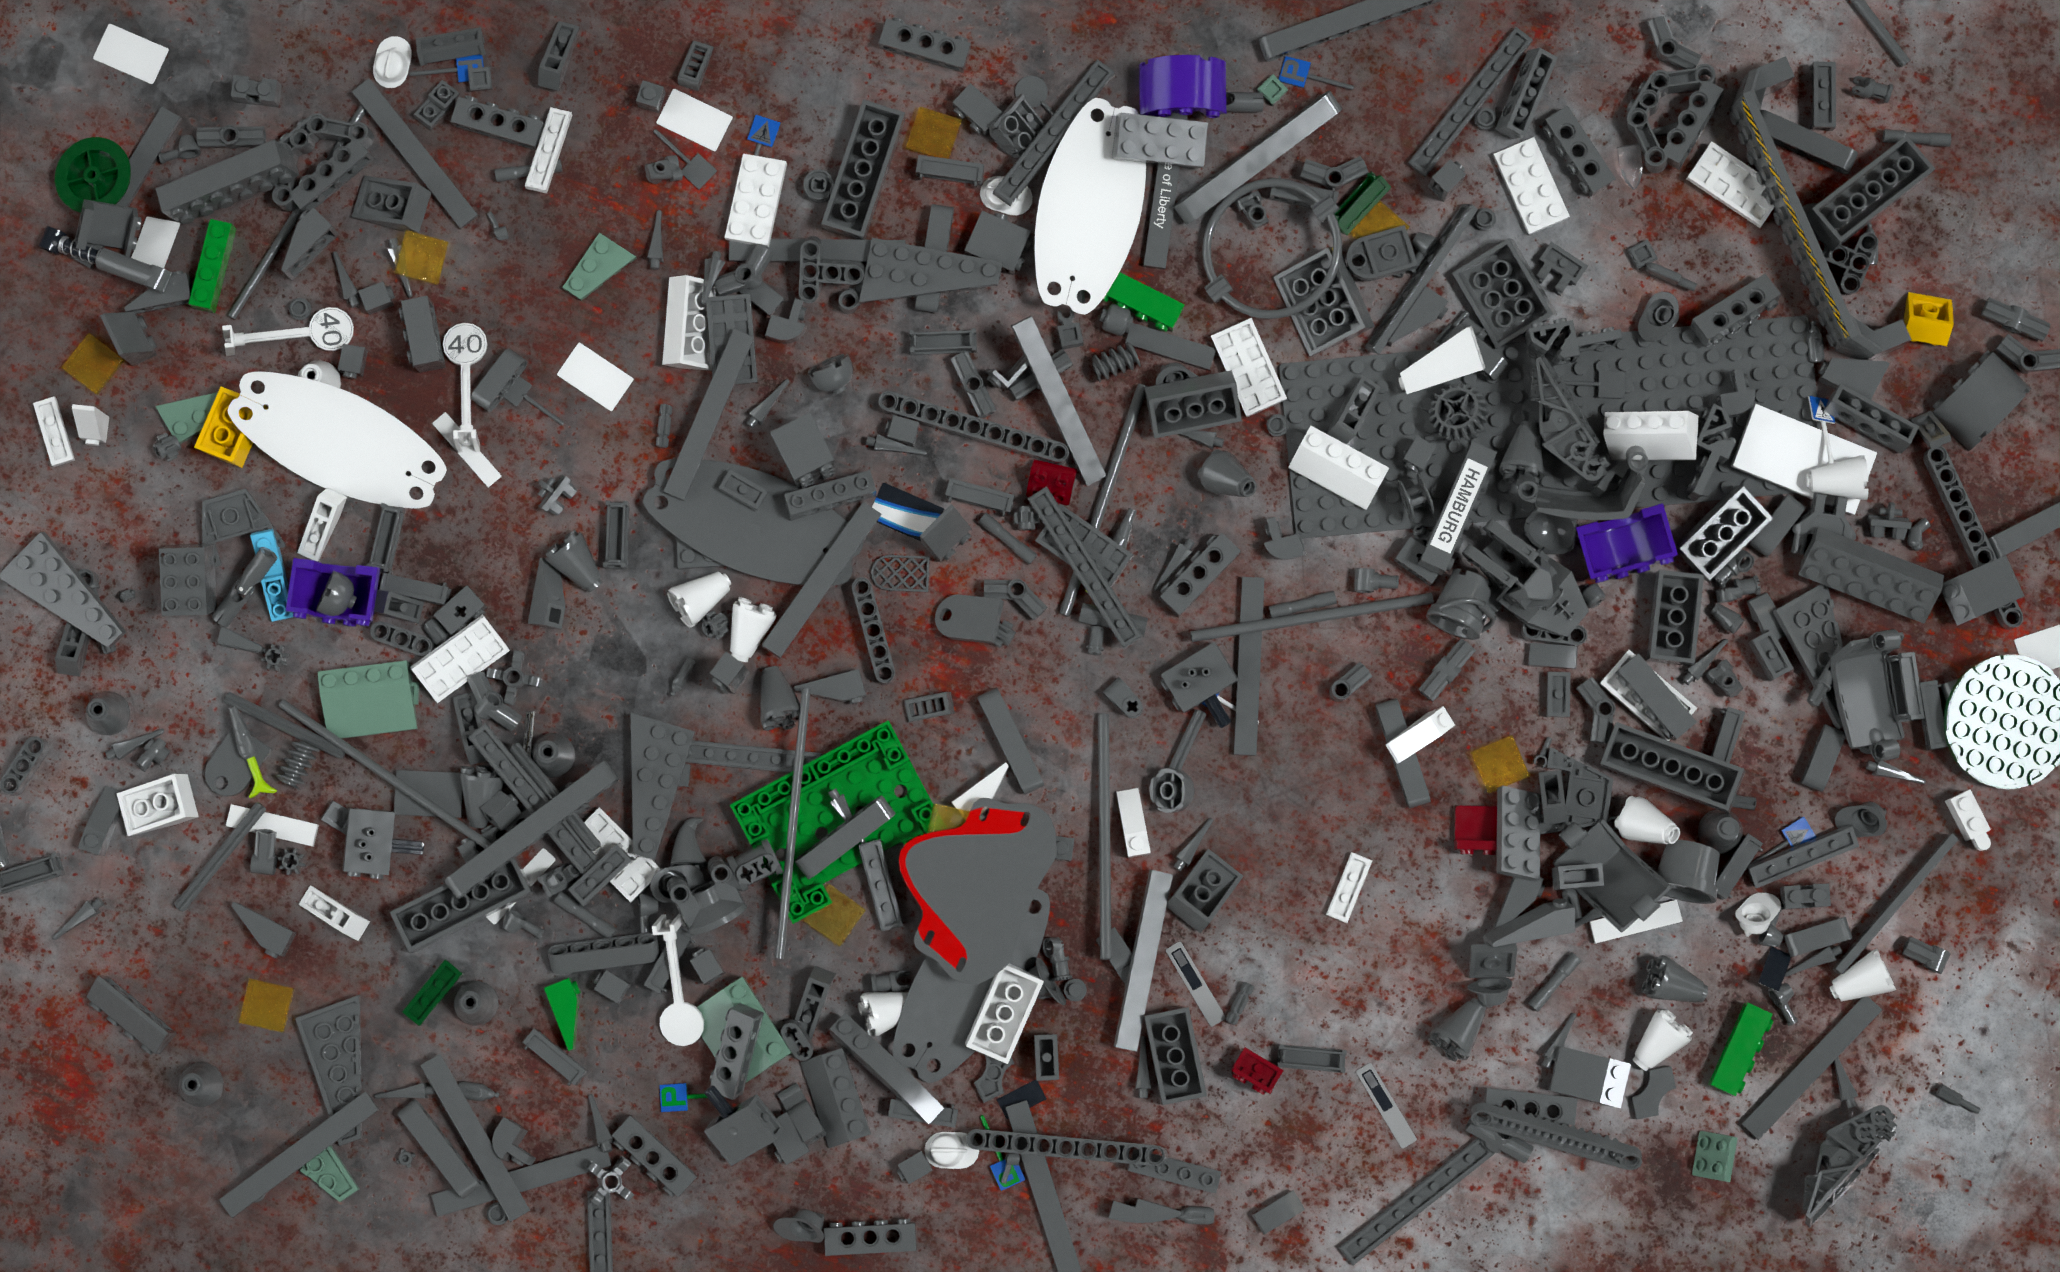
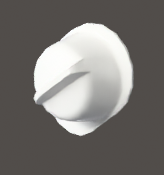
M389 37L380 43L373 65V75L381 86L395 88L406 80L412 50L405 39Z
M993 176L983 183L980 197L986 207L1015 216L1024 214L1029 210L1033 196L1028 186H1026L1010 207L993 194V191L1004 176Z
M1756 893L1747 898L1735 912L1736 918L1740 922V927L1745 931V936L1749 937L1751 934L1766 932L1771 921L1779 913L1781 902L1776 896L1769 893Z
M940 1132L932 1135L926 1142L925 1156L929 1163L935 1167L962 1169L974 1164L978 1158L979 1150L968 1146L966 1133Z

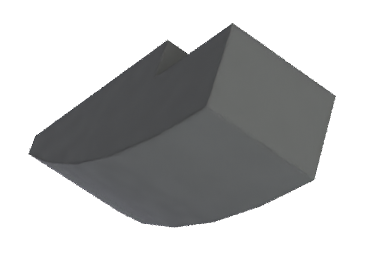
M1137 1198L1135 1207L1113 1200L1108 1218L1122 1222L1153 1223L1179 1217L1181 1211Z

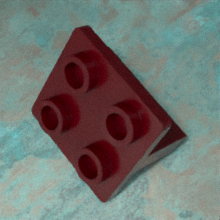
M1034 459L1026 496L1031 497L1047 486L1058 504L1069 505L1077 469Z
M1244 1047L1235 1064L1230 1069L1234 1072L1232 1075L1234 1078L1244 1084L1246 1080L1253 1083L1252 1089L1262 1095H1265L1266 1092L1272 1093V1089L1284 1071Z

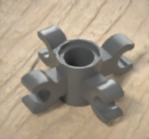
M514 650L511 667L505 671L488 668L486 676L490 679L502 680L508 685L504 703L514 706L518 688H521L523 685L541 688L542 684L541 677L528 676L521 671L525 655L522 651ZM518 672L520 674L519 681L515 684L510 683V674Z
M620 1156L611 1170H603L590 1160L585 1168L597 1176L599 1186L589 1195L588 1200L598 1206L607 1192H616L629 1202L634 1194L622 1185L620 1176L628 1169L631 1162L625 1157ZM613 1175V1184L606 1186L605 1179Z

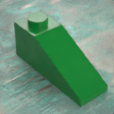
M567 978L545 987L544 990L568 1051H573L576 1045L580 1001L578 994L581 993L577 981L573 982L572 978Z

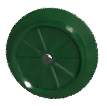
M102 137L85 138L74 143L61 156L55 171V187L60 199L69 208L81 213L84 199L116 205L125 195L131 180V165L125 151L114 141Z

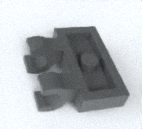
M1551 242L1538 261L1543 266L1536 275V278L1540 283H1543L1551 270L1562 278L1553 290L1558 295H1561L1569 282L1573 285L1577 284L1588 265Z

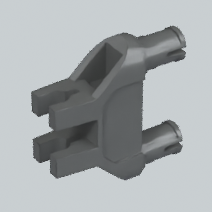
M1814 492L1811 509L1799 517L1792 526L1791 530L1794 532L1791 552L1805 554L1807 536L1814 534L1817 527L1855 540L1856 533L1845 518L1848 498L1835 496L1832 512L1824 511L1826 495Z

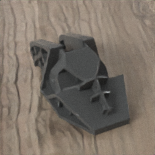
M1542 354L1536 359L1537 367L1533 368L1530 400L1540 402L1539 427L1540 434L1545 441L1543 446L1585 479L1596 481L1608 473V466L1612 463L1611 457L1608 453L1603 456L1593 454L1595 447L1600 442L1597 435L1586 420L1587 417L1545 355ZM1544 404L1553 408L1546 418ZM1587 445H1589L1586 448L1585 452L1583 450L1579 452L1577 449L1579 446L1586 447ZM1599 464H1601V465L1599 466V468L1597 469V471H1596L1595 469H1593V470L1590 469V466H1591V465H1592V466H1595V465L1598 466Z
M1490 519L1483 527V530L1487 532L1486 534L1501 542L1509 553H1512L1522 562L1526 569L1534 567L1537 568L1536 571L1523 585L1518 581L1517 577L1511 575L1470 544L1462 552V555L1469 563L1479 567L1485 576L1503 591L1496 600L1530 629L1568 637L1589 612L1572 571L1551 559L1541 549H1538L1536 552L1498 522Z
M1882 1105L1875 1106L1826 1132L1827 1138L1820 1147L1816 1174L1805 1177L1803 1209L1807 1210L1805 1224L1809 1228L1834 1206L1858 1180L1864 1169L1877 1157L1881 1151L1878 1148L1882 1143L1880 1139L1884 1137L1890 1142L1896 1134L1894 1129L1897 1127V1124L1893 1120L1896 1116L1891 1113L1888 1107ZM1821 1165H1823L1826 1170L1820 1171Z

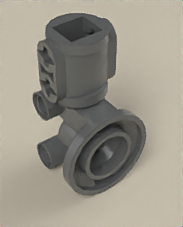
M767 838L761 841V845L734 858L732 855L727 857L728 862L721 856L712 857L708 862L707 868L713 881L707 882L690 891L684 878L680 876H674L668 880L667 890L672 901L675 902L691 935L711 931L739 916L747 908L740 891L748 890L749 885L774 873L777 875L783 873ZM763 856L767 858V864L763 863ZM743 866L747 869V874L742 871ZM724 867L722 872L715 873L717 868ZM683 887L681 892H674L676 888Z

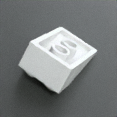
M172 774L117 793L127 836L180 824L199 817L188 774Z

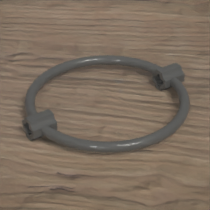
M1268 178L1256 180L1239 187L1218 205L1205 230L1202 247L1203 263L1210 282L1204 287L1206 292L1215 303L1222 299L1235 310L1256 318H1283L1307 309L1327 291L1340 265L1342 238L1338 221L1334 215L1340 208L1330 194L1321 197L1311 188L1293 180ZM1266 187L1288 188L1310 198L1314 202L1311 206L1313 212L1322 223L1326 220L1328 221L1333 237L1331 264L1320 286L1303 301L1278 310L1253 308L1233 298L1229 294L1233 291L1232 286L1222 274L1218 277L1216 276L1211 258L1213 234L1223 213L1243 195Z

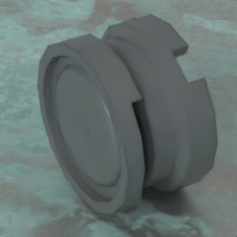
M821 169L808 173L803 183L805 194L811 201L816 203L828 201L834 187V180L831 174Z

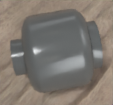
M1111 304L1108 310L1103 308L1099 321L1103 322L1102 329L1104 331L1122 336L1124 332H1129L1133 316H1131L1129 309Z

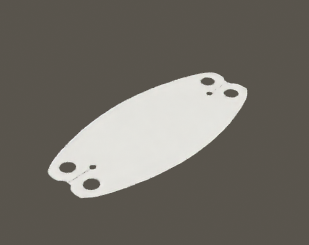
M1092 99L1077 114L1053 156L1041 190L1035 227L1036 279L1039 294L1045 304L1050 306L1064 304L1070 306L1072 311L1076 313L1088 314L1104 298L1127 258L1142 211L1146 181V162L1112 159L1116 114L1121 112L1139 114L1132 107L1122 106L1121 108H1115L1104 99ZM1097 108L1103 111L1104 119L1101 122H1095L1091 119L1090 115L1093 109ZM1106 131H1110L1111 136H1106ZM1070 276H1075V280L1071 283ZM1050 282L1060 284L1061 292L1058 295H1051L1048 292L1047 286ZM1080 290H1086L1090 293L1091 297L1088 303L1082 304L1077 300V293Z
M251 372L242 377L239 385L241 393L237 399L232 400L230 403L228 414L232 422L244 435L286 468L321 487L329 488L358 500L376 504L385 503L388 506L403 508H423L432 503L435 495L433 491L434 485L445 476L446 466L431 446L388 412L353 393L303 377L273 372ZM256 380L263 382L265 385L264 392L261 394L254 393L251 390L252 382ZM267 404L269 408L265 410L262 405ZM242 407H249L253 412L252 418L249 420L241 419L239 410ZM428 460L434 462L436 466L435 471L431 474L423 472L421 467L423 462ZM410 471L411 476H407L406 472ZM417 486L423 490V497L421 499L415 500L410 497L409 491L412 487Z

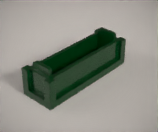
M1372 171L1367 173L1366 179L1339 207L1340 210L1334 214L1342 234L1348 235L1391 189V186L1381 175L1376 176Z
M445 959L402 1013L418 1026H422L425 1019L464 973Z

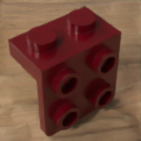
M1459 805L1455 808L1454 850H1459L1462 855H1474V851H1483V855H1496V806Z

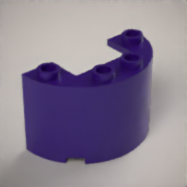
M1170 55L1148 59V64L1146 65L1145 62L1140 63V115L1168 117L1171 116V113L1179 112L1180 115H1191L1193 111H1200L1207 118H1219L1220 114H1227L1226 62L1215 57H1208L1207 61L1200 57V55Z
M1663 503L1641 509L1640 512L1631 514L1625 519H1615L1601 523L1597 521L1576 527L1590 578L1595 580L1596 583L1609 580L1608 577L1615 576L1616 580L1629 576L1628 572L1637 570L1638 574L1649 571L1651 565L1674 562L1673 558L1678 555Z
M293 558L286 611L293 613L294 618L306 619V616L321 618L322 623L335 624V621H343L345 626H369L373 622L380 568L362 565L350 567L323 564L315 560ZM333 570L344 574L353 582V595L357 597L352 609L347 608L343 614L338 616H328L316 611L321 594L324 592L325 585Z

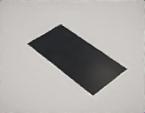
M1771 947L1758 983L1779 992L1791 960L1790 955Z
M1036 1079L997 1099L1006 1119H1009L1006 1110L1007 1106L1027 1100L1029 1108L1047 1098Z

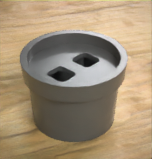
M1677 840L1674 844H1666L1656 872L1672 887L1665 896L1699 904L1715 903L1718 890L1716 878L1720 853L1709 846L1692 841Z

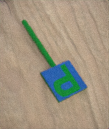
M687 1083L660 1085L661 1112L687 1111L688 1099L707 1098L705 1094L687 1095Z
M981 1115L980 1119L985 1130H990L985 1117ZM996 1152L1000 1162L991 1165L990 1168L1000 1190H1005L1024 1181L1025 1177L1020 1166L1011 1165L1006 1184L1001 1182L1006 1164L1001 1152Z

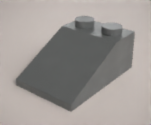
M364 175L352 217L388 228L419 234L431 192L418 183Z
M314 208L304 211L299 217L300 221L296 225L281 269L292 281L339 235L334 227Z
M135 312L105 313L100 315L119 356L132 366L157 355L154 349L157 348V344L152 335L148 336L145 330L148 328V325L143 316L139 317Z
M951 504L920 535L922 545L941 563L944 559L946 561L951 559L956 553L954 549L959 544L963 546L972 537L970 535L972 529Z
M2006 555L1944 582L1941 590L1957 626L2025 596Z
M1207 849L1168 900L1166 907L1201 933L1210 924L1243 878V875L1210 849Z
M1559 1046L1549 1091L1621 1108L1631 1064Z

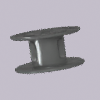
M1419 472L1416 474L1418 484L1405 489L1403 483L1399 479L1397 480L1403 504L1412 521H1415L1413 509L1426 505L1432 514L1435 513L1430 493Z

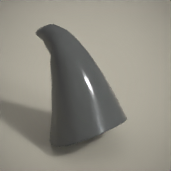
M692 817L686 820L679 829L673 846L671 867L692 865L699 870L707 867L708 863L697 843L695 832L697 825L702 822V818Z

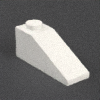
M73 404L72 411L79 438L86 441L85 444L99 446V442L106 443L109 416L96 407Z
M326 488L317 496L297 553L319 561L341 516L347 499L346 496L329 488Z
M1443 706L1426 713L1388 742L1386 747L1398 764L1442 736L1455 724Z
M1004 763L952 802L965 821L973 804L978 799L994 798L1009 768L1007 763ZM988 807L982 809L979 816L981 821L985 818L983 814L986 813Z
M1135 788L1116 792L1128 858L1150 854L1139 789Z
M311 885L299 903L300 906L357 941H359L370 923L361 915Z

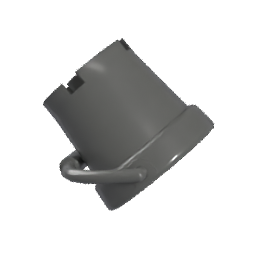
M1453 569L1437 602L1431 605L1426 617L1434 626L1449 634L1464 639H1479L1481 633L1489 630L1496 620L1495 611L1488 605L1494 586L1488 587L1490 581L1474 572L1467 570L1465 575L1459 574L1461 569ZM1485 614L1490 618V621L1483 626L1482 620Z

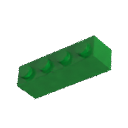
M210 219L189 300V305L194 309L210 313L216 312L237 230L231 223Z
M1121 272L1118 273L1110 289L1101 300L1103 302L1109 300L1120 307L1129 309L1136 314L1135 317L1143 322L1149 320L1155 323L1157 329L1167 332V330L1173 331L1185 304Z
M1748 1002L1744 1003L1709 1080V1086L1731 1096H1736L1737 1093L1741 1094L1746 1084L1743 1079L1746 1073L1752 1071L1755 1061L1752 1059L1755 1053H1759L1763 1047L1764 1040H1762L1765 1031L1769 1032L1772 1027V1013Z

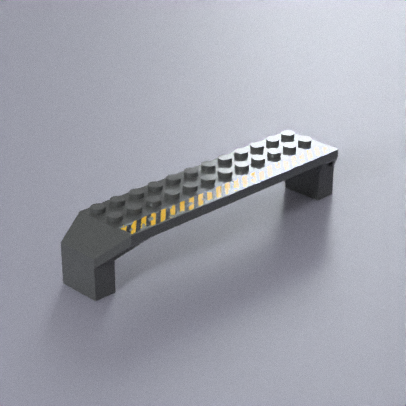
M1785 56L1747 73L1740 82L1730 107L1729 117L1732 124L1736 125L1739 130L1738 138L1741 144L1746 146L1749 163L1754 165L1757 171V181L1760 185L1765 184L1767 192L1764 195L1768 204H1774L1775 206L1773 208L1775 212L1773 214L1774 220L1777 225L1781 226L1784 232L1782 233L1783 240L1792 250L1791 257L1793 263L1799 266L1801 281L1804 286L1807 285L1810 291L1809 299L1812 305L1818 309V319L1820 324L1826 327L1829 344L1834 346L1837 352L1854 359L1873 360L1902 348L1912 339L1903 319L1874 331L1851 316L1760 112L1764 96L1785 88L1795 77Z

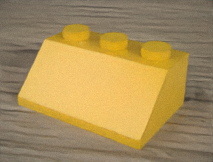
M220 387L194 448L243 468L253 442L240 431L228 414L230 403L232 400L237 399L240 394ZM262 405L265 410L269 408L266 405ZM242 407L239 410V416L243 420H249L252 418L253 412L249 407Z

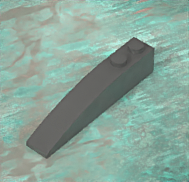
M846 1013L830 1028V1036L928 1125L944 1110V1107L889 1052Z

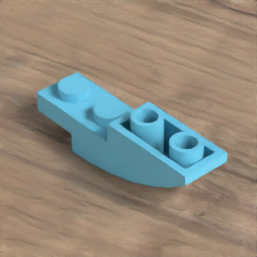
M269 529L251 533L250 536L255 555L261 547H266L273 551L278 558L261 581L271 621L292 618L293 613L286 611L289 586L274 530Z

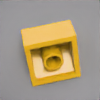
M1908 292L1903 321L1912 339L1910 341L1925 342L1935 346H1947L1954 325L1952 300Z

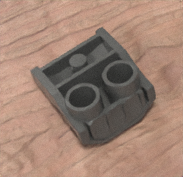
M1024 94L1018 95L1008 108L989 125L990 136L1005 153L1014 158L1021 157L1047 124L1041 120L1024 99Z

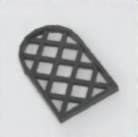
M894 554L882 556L872 566V579L879 588L891 592H928L930 557ZM884 558L893 559L888 563ZM899 558H910V559H908L905 563H903ZM915 559H925V560L922 561V562L919 564ZM882 560L886 566L879 570L876 565ZM895 560L902 565L896 571L890 566ZM911 560L917 565L912 572L906 567ZM926 562L927 572L921 567ZM889 567L893 574L887 579L882 572ZM903 568L909 573L904 579L898 574ZM920 568L924 575L918 580L914 573ZM874 569H876V571L878 572L875 576ZM879 575L885 579L881 585L875 580ZM895 575L901 580L896 586L890 582ZM910 576L917 581L911 587L905 582ZM925 577H926V587L921 583V581H922ZM888 582L892 588H885L883 586ZM904 584L908 589H897V588H898L900 585ZM919 584L924 590L913 588Z

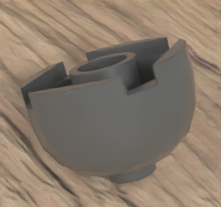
M840 354L822 361V365L818 369L816 365L808 370V374L813 384L819 390L825 392L833 391L834 394H838L847 389L845 385L851 381L854 368L849 355L846 354L844 356V354Z
M333 570L316 607V611L328 616H338L343 614L347 608L352 609L357 598L353 595V582L344 574Z
M1176 768L1161 769L1158 771L1157 776L1152 778L1149 791L1152 802L1156 803L1159 807L1157 809L1161 812L1174 813L1183 811L1194 799L1195 787L1191 777L1183 770Z

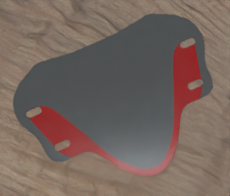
M980 798L973 804L965 823L961 827L917 836L907 842L900 851L899 865L901 874L923 911V918L914 936L915 947L923 954L936 960L951 978L965 984H979L991 979L1010 963L1025 915L1039 884L1057 855L1055 828L1051 818L1045 811L1028 803L1006 804L990 798ZM984 807H988L989 813L985 821H981L979 819L981 811ZM1025 812H1029L1031 817L1027 825L1022 826L1020 824ZM933 930L935 934L932 942L926 945L924 939L928 931ZM964 957L967 960L962 972L956 971V966L960 958Z

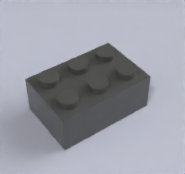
M428 296L401 301L402 307L399 308L401 321H404L406 329H403L405 342H408L410 346V351H407L409 363L420 373L446 368L434 303Z

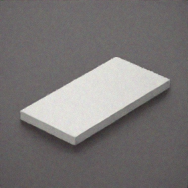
M1754 404L1731 467L1813 499L1814 492L1811 491V488H1807L1806 474H1810L1811 469L1830 463L1822 430ZM1828 433L1834 463L1865 455L1864 459L1867 461L1869 477L1877 452ZM1825 494V505L1833 508L1835 496ZM1848 498L1845 513L1855 515L1860 500Z

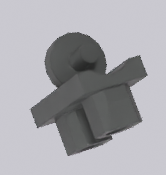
M564 475L559 478L553 487L552 485L556 480L552 477L546 483L542 480L538 482L542 486L538 493L539 496L543 498L549 492L538 507L557 516L565 507L557 501L560 494L562 493L571 499L577 492V489L570 483L571 480Z
M1889 502L1887 508L1879 509V514L1887 516L1868 514L1867 519L1870 524V534L1872 537H1884L1885 527H1892L1891 537L1902 540L1905 539L1907 529H1911L1912 522H1909V518L1894 517V515L1902 516L1903 510L1895 509L1894 502Z
M567 863L541 875L537 880L543 885L542 889L546 891V895L549 898L570 888L578 881L577 877L580 875V872L574 864L568 865Z

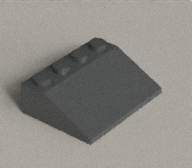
M1506 239L1452 272L1496 349L1526 334L1528 329L1532 328V324L1547 322L1558 315L1514 239Z
M1328 247L1273 277L1287 307L1303 301L1320 286L1329 270L1333 256V247ZM1342 254L1340 265L1332 284L1321 298L1311 305L1316 310L1312 312L1307 308L1291 315L1310 357L1375 327Z

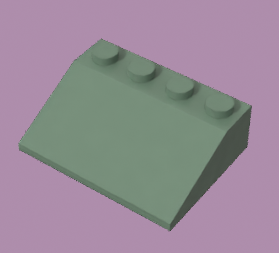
M406 660L318 671L319 691L326 729L341 739L418 729L413 698L411 663Z
M741 977L699 1005L697 1009L702 1013L704 1019V1031L701 1036L714 1057L721 1046L720 1036L726 1027L727 1021L725 1017L730 1008L742 1003L764 1013L746 1080L747 1083L792 1054L746 979Z

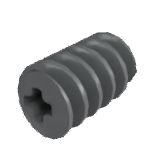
M1129 342L1125 344V350L1119 345L1117 346V353L1111 348L1109 349V356L1105 352H1101V359L1096 355L1092 356V366L1099 383L1101 382V375L1107 380L1109 379V372H1112L1116 377L1117 369L1126 373L1127 365L1131 370H1134L1135 362L1141 367L1138 355Z
M300 740V742L291 743L296 748V750H288L292 758H284V761L288 764V766L280 767L284 775H276L280 781L299 790L301 789L297 784L305 783L300 776L309 775L304 768H312V764L308 760H316V756L312 751H320V749Z

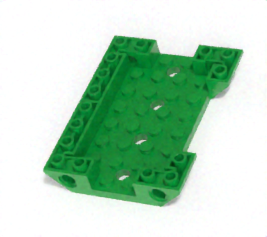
M889 720L803 766L794 861L820 841L816 838L817 829L824 827L828 830L829 834L845 822L830 804L832 798L828 792L835 788L840 795L844 794L852 816L858 807H865L881 795L889 803L896 814L864 838L865 843L880 839L883 852L901 842L905 846L907 842L917 836L947 830ZM794 771L730 805L753 848L761 845V841L767 838L775 855L779 849H786ZM899 785L905 786L908 790L907 795L903 798L895 795V788ZM858 844L811 879H807L795 862L793 863L788 913L792 924L833 903L824 884L862 864ZM763 856V863L767 864V858ZM778 860V862H779V864H780V866H781V868H782V870H783V872H784V862H785V861H779V860ZM774 873L768 877L781 901L783 873L779 875Z

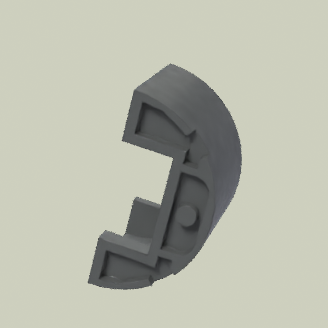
M1987 350L1978 359L1981 363L1976 362L1968 370L1970 375L1966 380L1961 378L1952 387L1955 391L1945 400L1941 397L1932 406L1935 409L1932 413L1945 429L1968 451L1989 434L2026 396L2025 394L2031 390V387L1993 351L1990 353Z

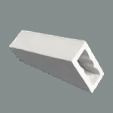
M1472 325L1466 327L1400 373L1401 377L1398 378L1401 389L1406 390V393L1409 394L1485 369L1486 367Z

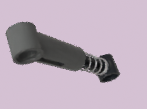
M46 226L38 245L41 249L59 255V253L71 254L74 258L80 257L82 261L88 260L90 264L96 263V267L102 271L136 282L164 294L172 272L153 264L149 265L106 248L96 250L93 246H86L85 250L77 249L75 240L72 241L67 237L66 233L50 226Z

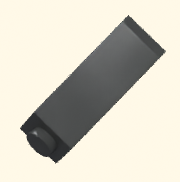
M1832 358L1828 363L1824 361L1818 372L1821 375L1818 381L1833 389H1836L1841 383L1871 400L1890 363L1886 361Z

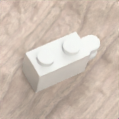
M1971 790L1964 791L1946 800L1945 803L1964 840H1971L1974 847L1979 851L1987 850L1991 845V841L1986 832L1991 829Z

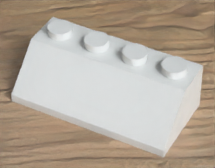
M688 275L669 277L662 365L681 369L712 370L706 303L703 304L701 302L704 279ZM715 282L708 297L719 296Z
M1690 411L1605 412L1603 435L1611 460H1625L1626 451L1635 445L1645 450L1648 460H1696L1699 416ZM1636 455L1632 459L1641 460L1642 456Z
M1310 426L1288 467L1367 510L1389 470V467L1313 426Z
M1008 964L997 973L990 984L966 1039V1047L1008 1064L1044 980L1012 964Z

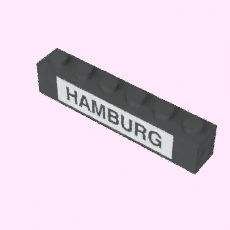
M1472 441L1418 562L1419 566L1441 576L1446 570H1451L1455 561L1454 558H1451L1454 550L1459 551L1464 540L1460 538L1463 530L1467 532L1472 522V519L1469 518L1471 511L1476 512L1481 501L1477 497L1480 491H1485L1489 483V479H1486L1489 471H1494L1498 460L1494 459L1497 454L1496 451Z

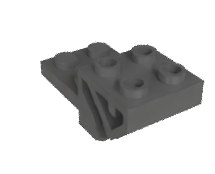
M1566 318L1556 319L1553 321V324L1545 325V322L1532 324V328H1529L1524 335L1526 348L1538 356L1545 355L1548 352L1554 356L1552 361L1555 365L1573 363L1580 356V352L1615 346L1622 339L1621 329L1614 330V327L1601 329V333L1592 334V331L1579 334V337H1576L1573 320L1567 321ZM1563 333L1554 347L1557 348L1563 340V338L1565 337L1564 342L1559 347L1560 349L1554 350L1552 348V343L1554 344L1556 339L1559 337V334Z
M1713 404L1710 408L1706 407L1698 419L1700 427L1697 433L1696 454L1703 458L1700 459L1695 469L1698 475H1695L1690 480L1686 489L1689 492L1687 498L1693 501L1702 496L1716 463L1722 465L1726 462L1736 443L1734 438H1728L1726 434L1732 427L1727 410L1716 404Z

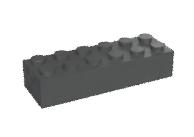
M863 99L821 223L823 229L856 240L866 239L906 120L905 112Z
M1906 135L1814 206L1806 214L1811 228L1827 247L1834 251L1924 181L1935 168Z
M272 140L158 187L156 192L162 213L181 224H189L195 218L211 215L217 209L232 206L234 202L250 199L253 197V194L269 191L273 186L280 183H289L293 178L299 176L293 152L276 140Z
M1817 527L1801 560L1798 574L1921 623L1926 622L1942 590L1944 575L1821 527Z
M1618 722L1615 724L1600 763L1606 769L1730 814L1745 775L1744 768Z
M515 857L460 899H457L445 884L391 911L390 914L409 953H415L533 894L534 891L517 857Z

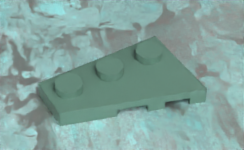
M599 233L563 285V289L582 301L602 286L606 280L620 272L623 267L637 259V257Z
M217 393L155 407L171 434L175 435L179 443L182 444L201 432Z
M332 1145L299 1169L339 1202L360 1190Z

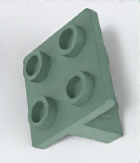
M1700 1131L1692 1175L1730 1182L1738 1138Z

